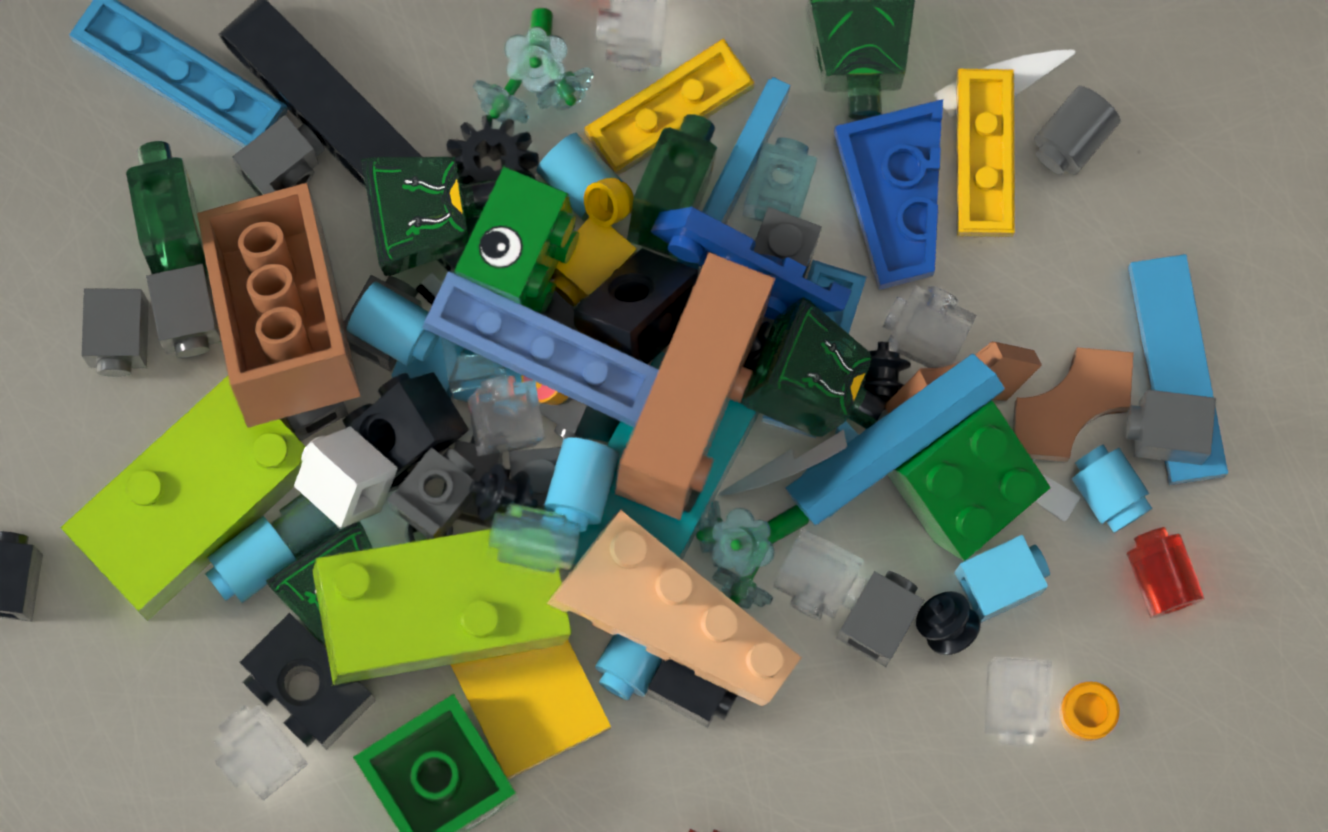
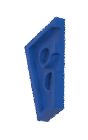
M943 99L835 126V139L878 290L933 277Z
M694 207L659 212L651 230L653 234L668 243L669 252L681 260L697 263L703 268L708 253H712L775 278L764 316L772 320H782L783 317L796 316L803 300L806 303L801 308L799 315H802L808 303L811 306L804 315L807 314L811 307L814 314L844 311L852 290L835 281L830 283L829 287H821L802 277L806 266L789 257L782 260L775 256L754 252L756 242L753 238Z

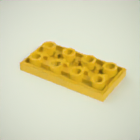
M502 523V524H500V525H498V526H496V527H494V528L505 527V526H504L503 523ZM568 639L563 645L450 665L508 780L611 729V725Z

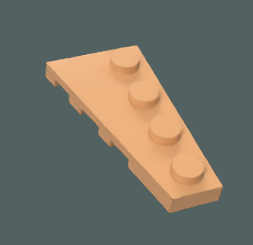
M622 510L612 517L547 602V604L564 612L570 610L593 621V626L612 635L618 633L646 647L645 651L664 660L672 659L695 670V675L760 706H764L771 701L802 658Z

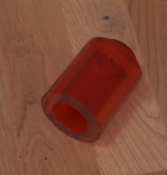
M1161 527L1133 538L1136 548L1128 551L1126 554L1150 619L1174 613L1205 599L1181 534L1168 535L1166 527Z

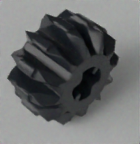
M485 114L481 120L482 130L476 131L471 124L464 122L460 129L465 141L459 139H449L447 141V151L453 158L443 162L444 173L449 164L454 162L455 167L449 176L457 177L459 175L457 183L460 180V185L458 189L461 186L462 194L469 191L467 201L474 209H476L472 185L494 181L496 184L503 167L536 180V176L529 169L539 165V155L537 152L527 150L532 143V137L529 132H521L513 136L515 125L514 120L506 118L498 130L493 129L491 116ZM486 156L493 162L500 159L501 169L494 171L489 165L482 168L481 159Z

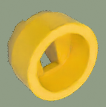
M604 178L590 184L584 192L586 212L590 219L599 226L608 227L618 223L632 212L633 201H635L633 191L627 183L621 182L619 179Z

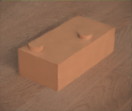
M308 184L296 185L198 212L197 218L230 386L247 427L361 397L325 235Z
M708 253L620 462L616 495L680 520L692 490L702 491L714 459L708 457L707 454L730 399L741 403L753 371L745 368L744 365L764 319L775 278Z

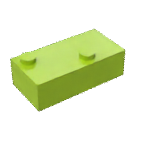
M226 376L60 528L136 610L149 621L211 564L207 558L262 517L294 488L302 465V453L306 446L280 419L248 428L230 386L229 376Z
M549 519L316 558L313 568L333 685L563 645L572 634L568 613L547 604L562 584Z

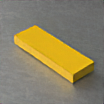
M723 38L584 127V133L604 162L619 176L659 150V147H657L660 145L658 144L660 143L659 140L661 141V149L754 89L755 82Z
M958 68L956 73L957 236L1013 237L1015 234L1014 69Z

